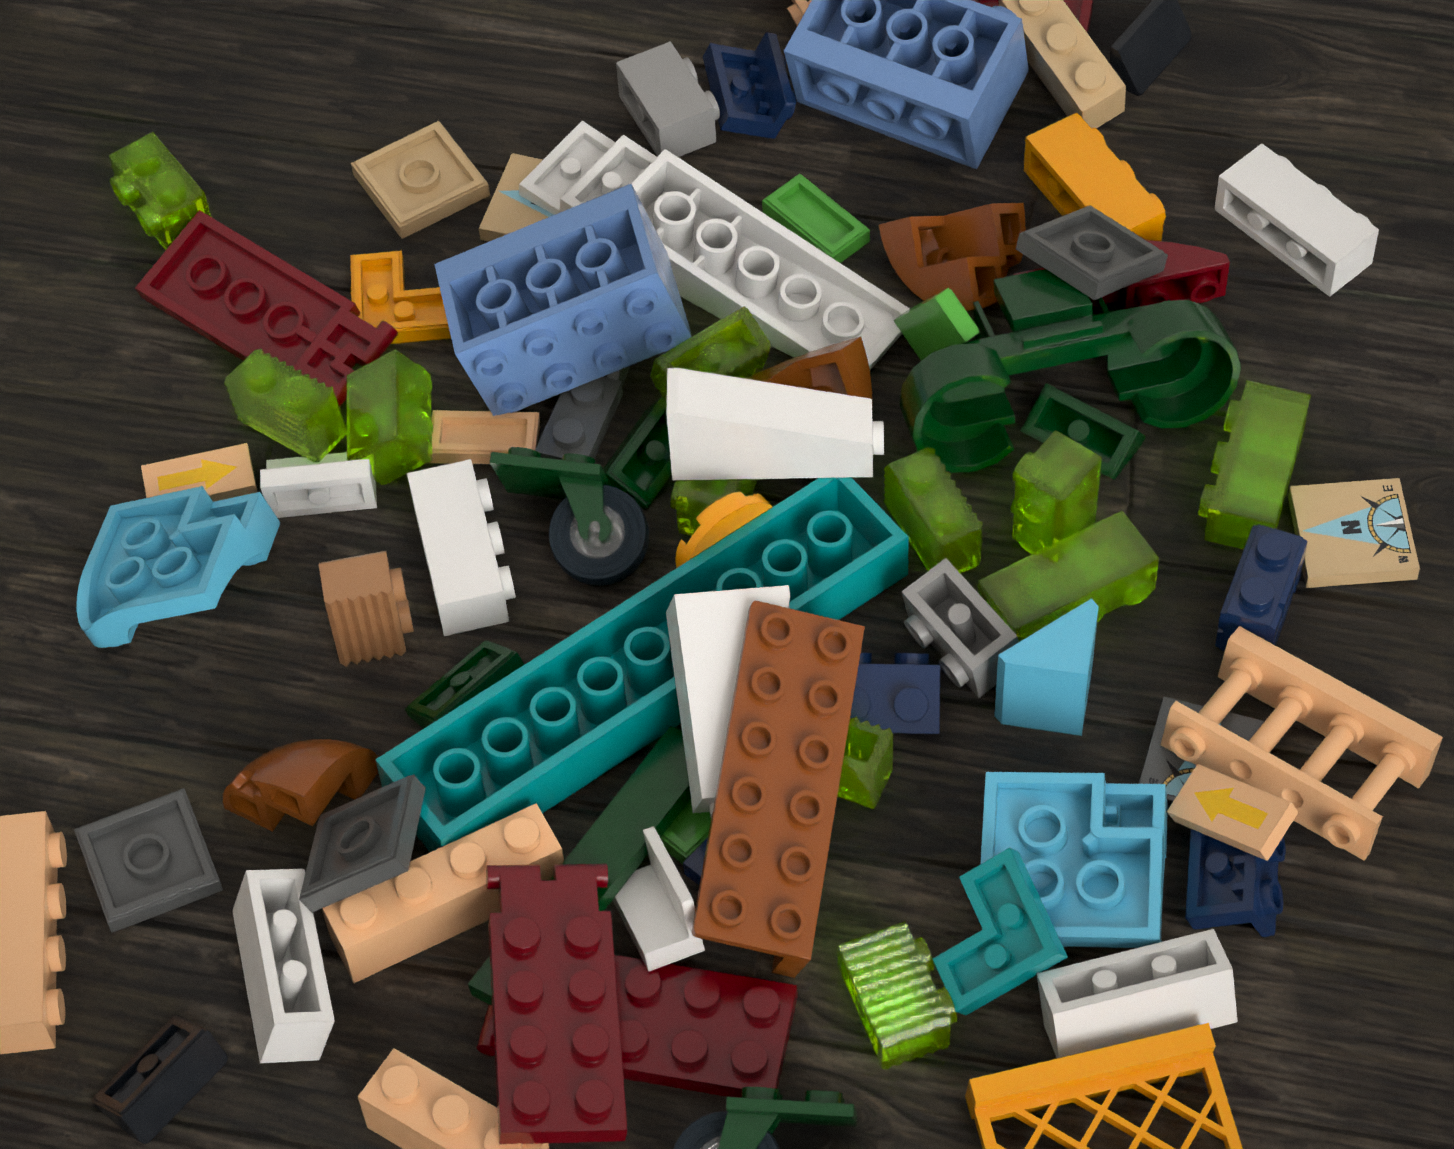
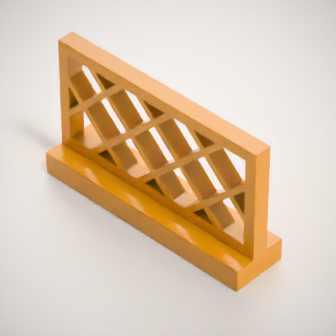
M1209 1023L969 1079L965 1093L971 1119L975 1120L983 1149H1006L996 1143L991 1122L1015 1117L1035 1129L1025 1149H1034L1042 1134L1068 1149H1090L1087 1145L1101 1120L1106 1121L1134 1138L1128 1149H1137L1140 1142L1152 1149H1175L1147 1132L1161 1105L1194 1124L1180 1149H1188L1200 1128L1224 1141L1226 1149H1243L1214 1058L1213 1051L1216 1045ZM1200 1072L1203 1073L1210 1097L1200 1114L1168 1096L1177 1078ZM1167 1080L1162 1091L1149 1085ZM1133 1088L1155 1101L1140 1128L1108 1110L1117 1092ZM1107 1095L1102 1105L1090 1099ZM1075 1103L1095 1115L1081 1142L1048 1124L1058 1106ZM1212 1106L1218 1124L1206 1118ZM1047 1109L1042 1120L1031 1114V1112Z

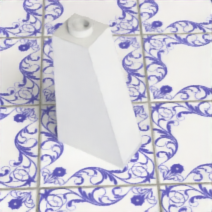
M667 368L666 414L672 480L873 477V455H884L883 421H872V399L682 368Z
M789 585L674 594L666 611L693 813L710 812V817L712 818L749 607L752 602L761 601L789 608Z

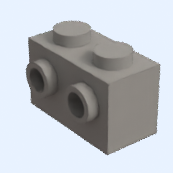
M671 41L616 62L619 97L657 157L664 149L680 157L716 142L715 120L720 118L717 101L711 91L704 92L698 84L697 73L691 60L687 57L682 59Z
M945 558L902 591L908 614L904 624L911 636L921 647L926 648L931 644L943 657L939 660V664L957 687L960 688L966 683L977 697L980 698L996 685L998 655L1019 642L1018 636L949 560Z

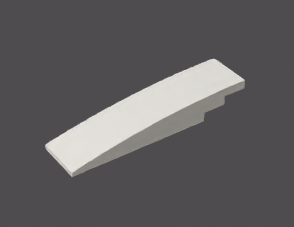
M581 121L519 184V195L553 215L632 184L668 253L680 296L794 358L832 344L861 337L869 369L871 370L902 335V332L893 320L910 308L666 149L657 157L625 135H622L614 142L584 121Z

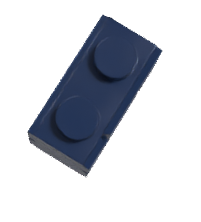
M1260 524L1253 525L1220 612L1216 647L1225 651L1228 639L1239 626L1276 646L1293 599V593L1296 591L1302 574L1307 540L1301 536Z

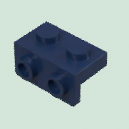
M766 32L755 51L710 43L703 55V61L711 93L714 95L720 111V118L718 119L720 130L775 139L785 121L792 117L796 106V96L794 91L791 90L786 72V58L781 53L777 34Z
M860 653L848 733L939 734L940 665H929V654L894 653V664H872V653Z

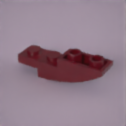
M1146 240L1168 255L1164 271L1102 298L1105 304L1119 302L1122 310L1169 300H1190L1196 303H1204L1214 298L1225 296L1230 261L1227 254L1202 247ZM1043 267V268H1038V269H1034V270L1019 272V273H1015V274H1013V275H1018V274H1023V273H1028V272L1043 270V269H1045V268Z

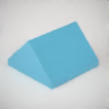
M1092 598L998 655L995 717L1001 724L1082 736L1093 667L1099 606Z

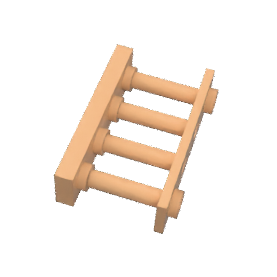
M1239 626L1227 641L1218 677L1224 680V683L1198 713L1175 701L1170 707L1160 745L1185 761L1195 765H1202L1292 802L1298 811L1293 821L1327 839L1334 846L1344 849L1365 861L1371 852L1383 817L1374 812V808L1398 777L1420 788L1431 772L1443 737ZM1245 693L1275 708L1249 741L1219 725ZM1295 721L1325 736L1324 740L1300 770L1270 754ZM1346 749L1377 765L1352 799L1321 782Z

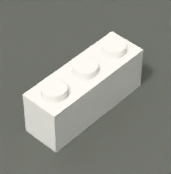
M1261 143L1219 175L1214 210L1329 297L1372 264L1379 229L1373 226L1367 217L1354 212L1334 197L1325 186L1312 181L1296 169L1287 158L1277 155Z
M471 459L407 473L414 511L444 636L509 622L506 600L516 598L509 565L498 568L496 555L505 554L498 522L487 523L484 513L494 510L487 478L476 480Z
M305 869L246 870L232 910L260 1063L320 1060L335 1022L314 914L299 900L305 877Z
M1214 929L1037 973L1044 1027L1056 1058L1209 1023L1210 1029L1238 1022L1233 968Z

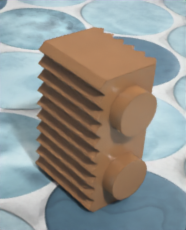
M381 551L319 563L324 602L340 664L347 667L351 661L358 665L362 659L369 663L373 657L380 661L384 655L390 659L395 653L402 656L406 652L404 634L414 632L402 569H390L387 552Z

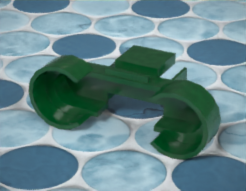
M1047 269L994 279V295L1012 332L995 336L979 301L973 302L974 322L979 331L975 335L976 340L954 344L935 351L913 367L902 385L899 406L918 454L932 467L951 473L975 472L998 463L1014 450L1004 425L1015 423L1014 412L1004 392V387L1011 382L1008 375L1104 356L1107 362V376L1118 400L1131 399L1144 423L1163 429L1187 427L1207 419L1223 407L1237 387L1241 365L1234 344L1220 320L1207 306L1190 300H1169L1157 304L1110 312L1102 297L1093 300Z

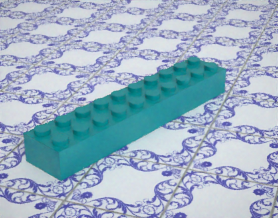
M852 477L818 478L375 759L381 785L384 787L414 774L426 787L416 835L429 852L536 803L543 814L665 734L670 726L676 727L681 723L666 611L674 594L789 585L790 609L839 620L908 575L909 536Z

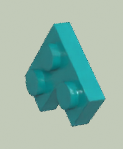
M1010 847L959 877L983 930L933 958L955 1011L963 1015L970 1014L1033 978L1037 973L1047 970L1068 957L1020 853Z

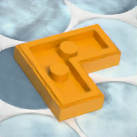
M402 251L350 255L351 301L356 304L361 313L358 316L359 318L374 327H377L381 321H385L397 330L398 335L391 344L451 339L440 287L405 290Z

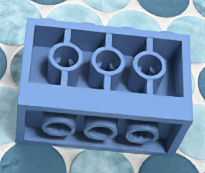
M812 0L784 49L797 102L977 169L1029 72L1022 18L1017 17L1015 13L1005 7H989L972 0Z
M632 184L434 264L455 355L493 416L517 412L693 340L668 253Z

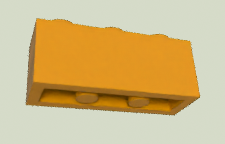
M1077 112L1026 136L1024 172L1062 216L1091 205L1141 238L1151 241H1162L1163 226L1166 219L1162 202L1155 194H1149L1137 181L1130 165L1124 160H1119L1107 147L1101 132L1094 127L1091 128Z

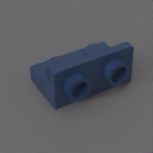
M1191 829L1185 919L1194 930L1251 923L1261 937L1275 936L1276 914H1281L1283 910V894L1278 882V862H1282L1285 859L1286 847L1284 836L1269 860L1266 861Z

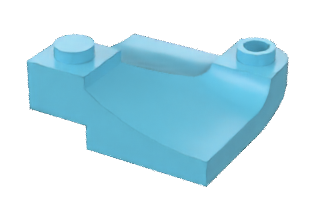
M203 486L111 505L84 566L78 586L76 612L81 629L96 647H118L131 643L139 623L215 609L226 585L241 566H251L267 561L280 526V521L260 492L213 502Z
M986 772L981 864L1009 847L1020 853L1063 947L1139 948L1161 942L1164 867L1167 849L1168 803L1166 785L1106 783L1104 773Z

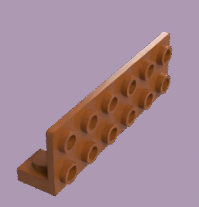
M754 601L748 610L691 932L696 938L774 955L771 973L795 978L811 960L865 626L761 601Z

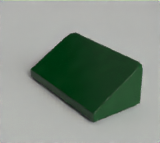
M1047 383L1020 430L1113 480L1117 478L1141 447L1146 437L1140 431Z
M664 397L659 398L647 408L603 468L611 487L622 490L630 495L644 510L648 508L672 474L666 414L667 400Z
M485 640L411 702L405 711L411 719L424 729L519 669L524 663L518 652Z

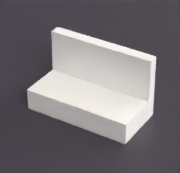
M374 450L266 460V469L260 470L262 495L277 518L377 508Z
M654 826L643 830L651 865L635 870L612 900L648 971L705 951L703 940L694 937L691 932L695 914L693 898Z

